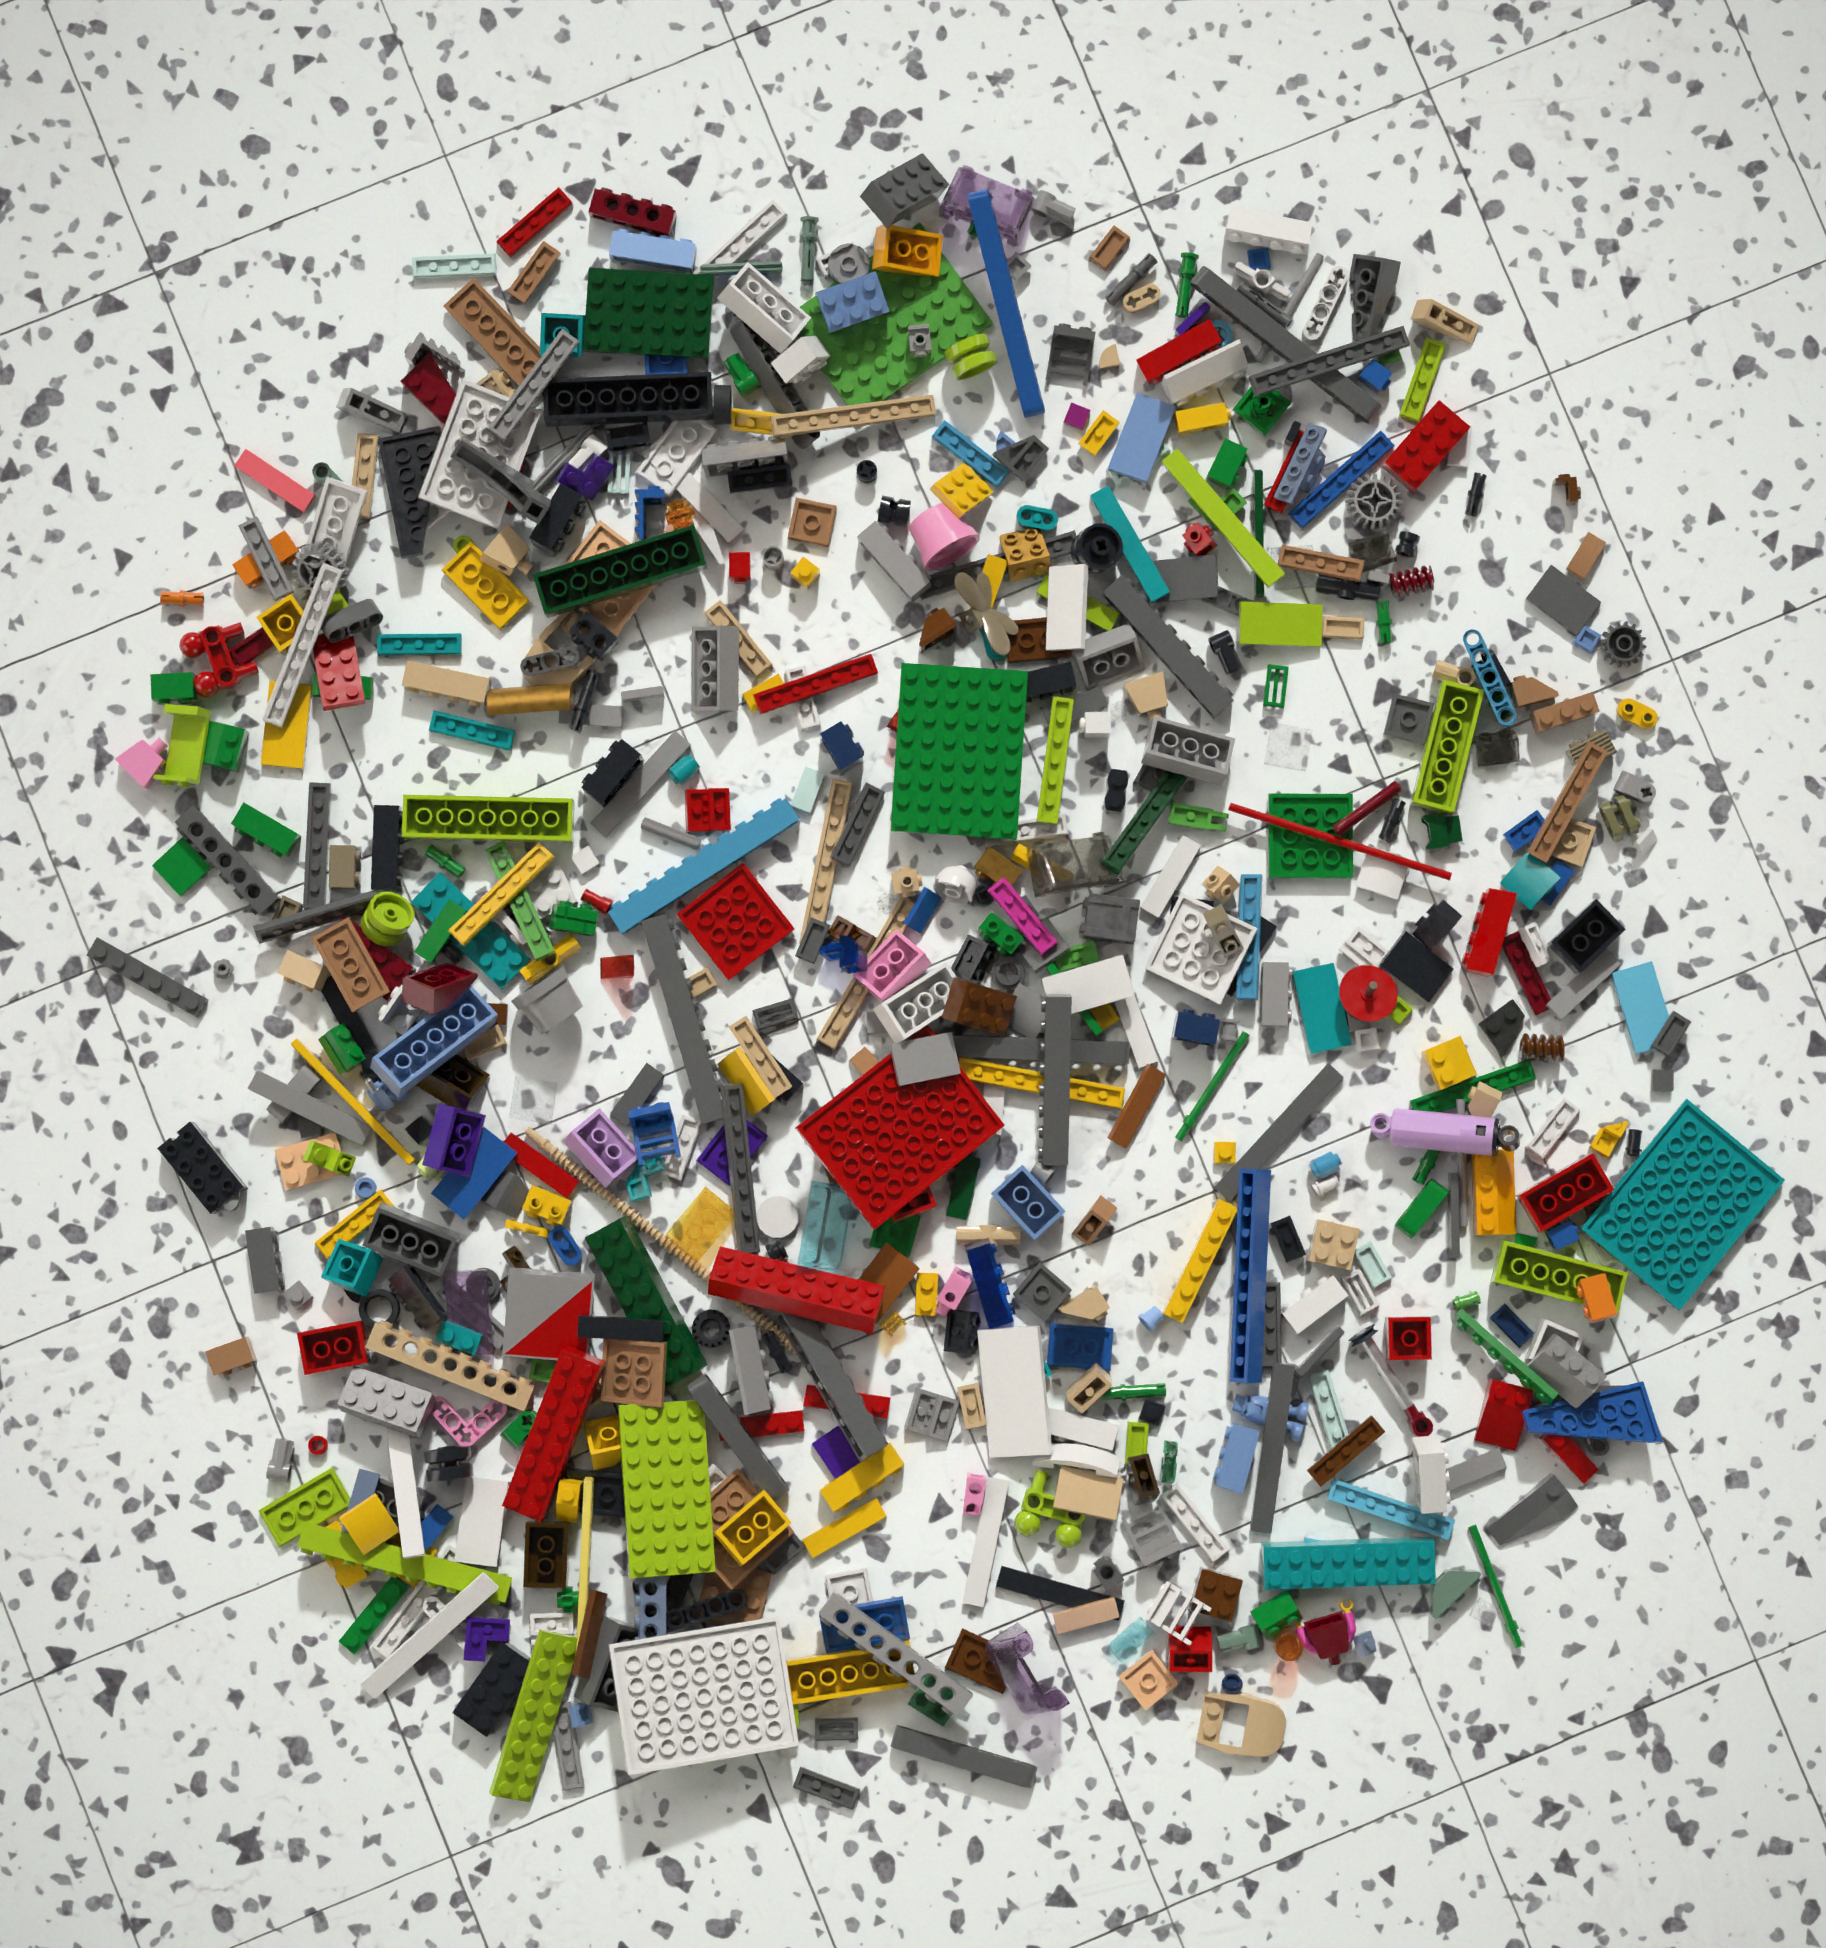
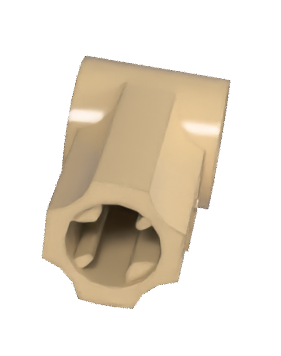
M1437 660L1432 678L1471 687L1475 680V674L1470 668H1462ZM1461 674L1469 675L1470 682L1462 683L1459 676Z

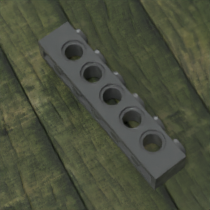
M192 805L175 821L178 825L176 830L184 838L188 836L191 839L192 843L190 845L197 853L202 851L207 857L204 859L205 862L212 869L216 867L221 872L219 877L226 884L230 882L235 887L233 892L241 900L245 898L250 903L247 907L255 915L259 913L264 916L281 900L280 896L196 806ZM197 826H202V835L195 837L194 829ZM216 841L217 849L214 852H209L208 844ZM225 857H230L232 860L231 865L224 868L222 860ZM240 872H244L246 875V879L242 883L236 881V876ZM258 887L260 895L257 898H252L250 896L251 890Z

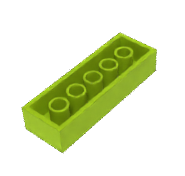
M1443 680L1440 683L1410 805L1441 813L1444 812L1449 815L1454 813L1484 690Z
M1500 1240L1490 1282L1584 1306L1583 1299H1579L1576 1291L1579 1280L1605 1273L1618 1314L1628 1272Z

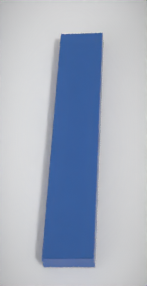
M1380 430L1288 513V516L1302 530L1395 445Z

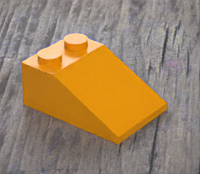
M884 225L876 227L872 269L889 273L939 277L943 235L895 225L888 228Z

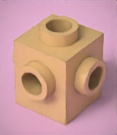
M911 866L899 868V872L891 873L894 896L902 894L903 898L916 896L915 892H919V887L923 886L921 874H917L916 869L912 870ZM909 879L911 883L905 885L903 881Z
M1217 866L1201 884L1207 890L1205 894L1211 900L1215 901L1217 899L1223 904L1240 886L1236 879L1220 866Z

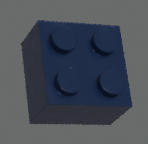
M840 721L819 733L822 743L841 775L863 763L864 750L859 742L854 743L852 739L854 734L848 724L844 725Z
M1182 1009L1181 1012L1175 1014L1171 1039L1213 1047L1216 1045L1220 1019H1215V1014L1203 1013L1202 1016L1195 1015L1193 1010Z

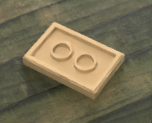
M1061 1465L1053 1508L1116 1521L1124 1478L1096 1475V1472Z

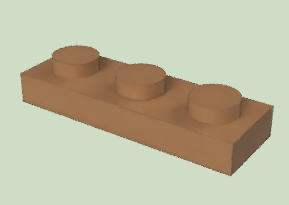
M542 241L507 292L523 304H526L555 264L561 252L545 241Z

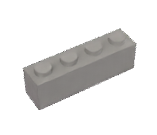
M875 520L857 536L858 542L913 603L932 587L929 581L931 577L924 569L920 571L916 566L918 562L911 554L906 555L902 550L904 547L897 538L893 540L889 536L891 533L883 523L880 525Z

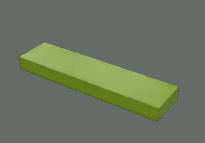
M1426 337L1398 417L1419 423L1446 346L1445 343Z
M1048 574L1045 575L1036 594L1048 599ZM1087 596L1086 620L1105 631L1112 630L1120 613Z

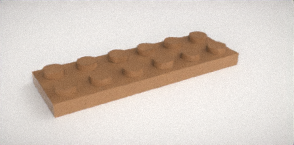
M472 278L443 305L467 333L520 386L542 356L540 355V347L475 278Z

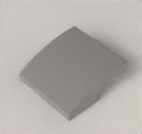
M1019 983L1012 994L1016 995L1017 998L1008 1027L1026 1037L1036 1039L1041 1030V1020H1045V1012H1041V999H1045V997Z
M916 1387L904 1429L948 1441L959 1400Z

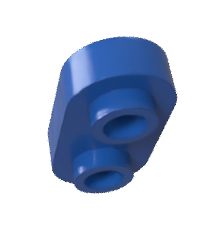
M562 1226L554 1227L549 1232V1241L561 1260L567 1265L579 1263L582 1258V1251L568 1229ZM558 1233H562L564 1235L562 1241H558L556 1239V1235ZM570 1250H573L575 1252V1257L573 1259L568 1257V1252Z

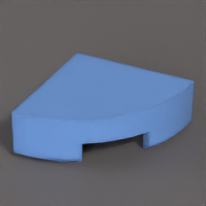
M1000 431L996 441L997 451L1016 442Z

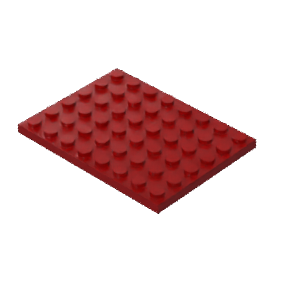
M927 1024L908 1040L933 1036L935 1033ZM890 1053L795 1127L873 1230L1005 1126L961 1067V1074L898 1086Z

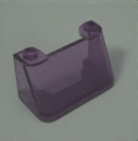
M963 165V167H958L939 207V217L949 220L950 216H955L954 220L956 221L961 219L974 225L967 194L988 188L1000 236L1002 237L1003 235L1004 238L1008 239L1007 244L1016 247L1035 202V198L1032 196L1033 193L1024 188H1021V190L976 173L970 166Z
M1017 1622L990 1639L986 1644V1653L1018 1708L1024 1714L1033 1715L1058 1711L1070 1704L1065 1694L1056 1686L1047 1688L1041 1682L1038 1684L1023 1659L1033 1649V1640L1023 1626Z

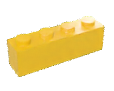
M889 1442L882 1451L858 1463L819 1491L833 1512L836 1510L842 1512L850 1506L849 1501L854 1498L857 1501L868 1494L867 1489L872 1486L877 1488L886 1482L884 1480L889 1474L895 1476L903 1470L901 1466L904 1465V1461L891 1442Z

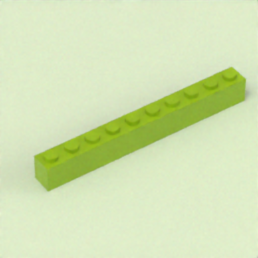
M307 1522L303 1524L297 1547L301 1548V1553L313 1555V1552H318L322 1554L321 1558L333 1561L334 1557L343 1559L342 1564L353 1567L355 1563L363 1564L364 1570L375 1572L376 1568L384 1570L383 1575L396 1578L397 1574L404 1575V1580L417 1583L419 1579L426 1581L425 1586L438 1589V1585L447 1587V1592L458 1594L459 1590H464L484 1572L498 1585V1590L488 1598L487 1602L499 1606L500 1602H506L512 1577L427 1554L425 1556L404 1559L401 1547L381 1543L363 1555L350 1534Z

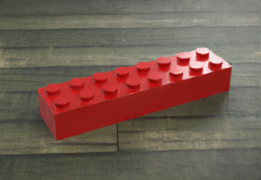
M721 1246L719 1247L708 1282L709 1295L870 1334L874 1332L883 1303L885 1289L883 1285Z
M568 1345L561 1349L504 1498L503 1507L540 1523L547 1518L606 1361Z

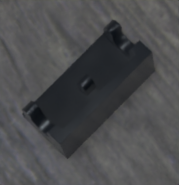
M647 422L605 429L609 451L651 446Z

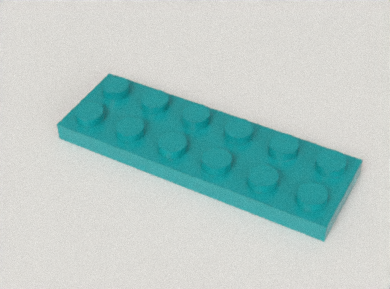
M441 872L411 901L432 923L449 899L467 911L475 905ZM492 921L465 946L453 936L450 938L502 990L520 972L519 970L532 960Z

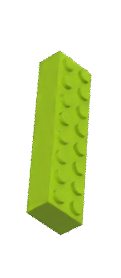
M403 794L402 837L404 839L574 843L575 801L573 798Z

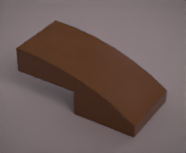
M837 915L828 931L829 935L865 956L876 940L874 935Z

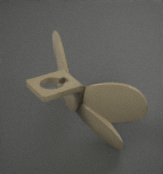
M958 573L955 577L956 589L964 601L972 607L959 615L966 630L970 633L983 626L986 638L992 649L1000 655L1008 654L1010 642L1006 633L1010 635L1017 634L1018 626L1007 615L990 608L992 592L989 578L986 574L980 573L975 582L966 573ZM967 616L974 618L973 626L968 623Z

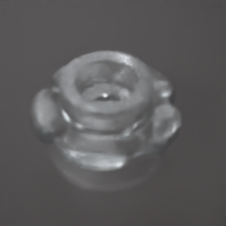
M1121 701L1111 704L1109 707L1111 719L1118 722L1125 721L1127 719L1126 716L1129 715L1128 706Z
M891 893L881 894L878 898L877 908L885 914L891 913L897 904L896 897Z

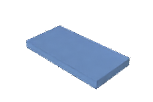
M1137 393L1112 455L1108 470L1148 483L1176 406Z

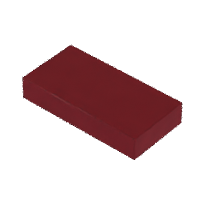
M262 627L229 649V652L237 664L242 666L250 663L275 645Z

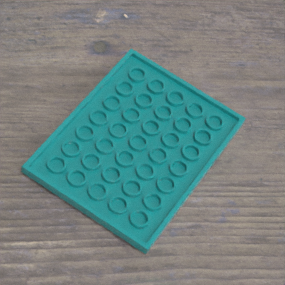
M1684 1099L1615 1184L1614 1190L1606 1195L1591 1216L1580 1227V1230L1675 1309L1680 1311L1783 1184L1785 1179L1692 1102Z

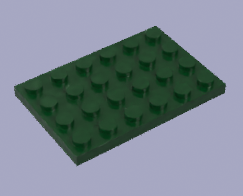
M589 267L583 352L709 360L714 275Z

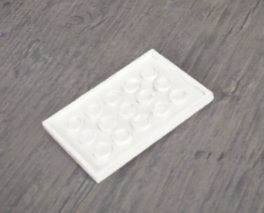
M462 379L418 498L498 529L508 499L477 474L451 458L450 455L462 437L519 472L541 410L531 407L504 443L489 432L487 428L510 398Z

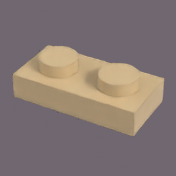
M978 1383L957 1387L965 1429L986 1425Z

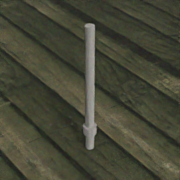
M1316 253L1285 306L1283 312L1289 316L1324 258L1322 254ZM1261 343L1262 348L1255 358L1259 363L1264 361L1269 350H1271L1264 343Z
M1456 1099L1457 1114L1465 1115V1099ZM1458 1153L1460 1227L1468 1226L1466 1153Z

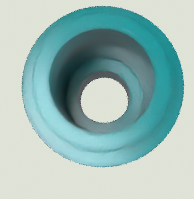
M691 755L681 758L669 769L670 774L668 776L676 785L678 783L684 785L697 773L700 766Z

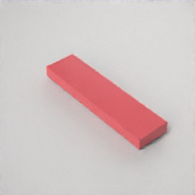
M247 449L244 450L234 465L237 469L303 513H305L316 497L315 494Z

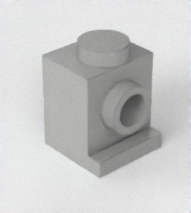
M929 324L908 326L910 355H915L918 358L928 356V353H931ZM923 338L924 341L922 343H918L916 339Z

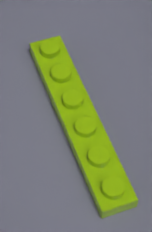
M1053 696L1036 822L1055 825L1058 823L1074 699Z

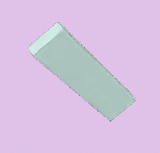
M496 254L412 257L413 279L497 276Z
M1327 1369L1308 1375V1379L1331 1449L1348 1435V1431L1329 1370Z

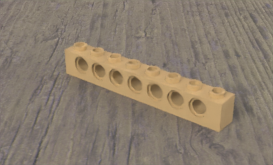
M387 1321L375 1322L365 1348L525 1411L534 1389V1385L531 1384L532 1380L523 1376L519 1378L511 1376L512 1372L500 1368V1370L491 1368L492 1364L480 1360V1362L471 1360L472 1356L463 1352H460V1355L452 1352V1348L441 1344L439 1347L432 1344L433 1341L427 1337L421 1336L420 1339L412 1336L413 1332L401 1328L400 1331L392 1328L393 1324ZM388 1335H393L397 1339V1344L390 1346L386 1343L385 1338ZM408 1343H413L416 1345L417 1351L410 1354L406 1351L405 1346ZM428 1351H433L436 1353L437 1359L430 1362L425 1358V1354ZM453 1359L456 1361L457 1367L450 1370L445 1366V1361ZM473 1367L477 1372L476 1376H466L465 1369ZM492 1375L496 1378L497 1382L494 1385H487L484 1380L485 1377ZM512 1383L516 1386L517 1390L514 1393H507L504 1386Z

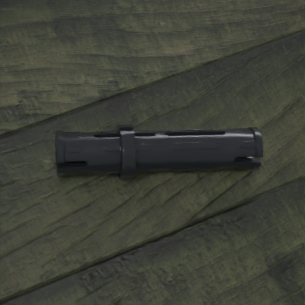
M589 669L587 671L578 702L573 708L574 714L569 728L572 730L575 727L574 731L576 732L582 731L585 718L590 713L589 706L601 675L599 672H596L595 675V670Z

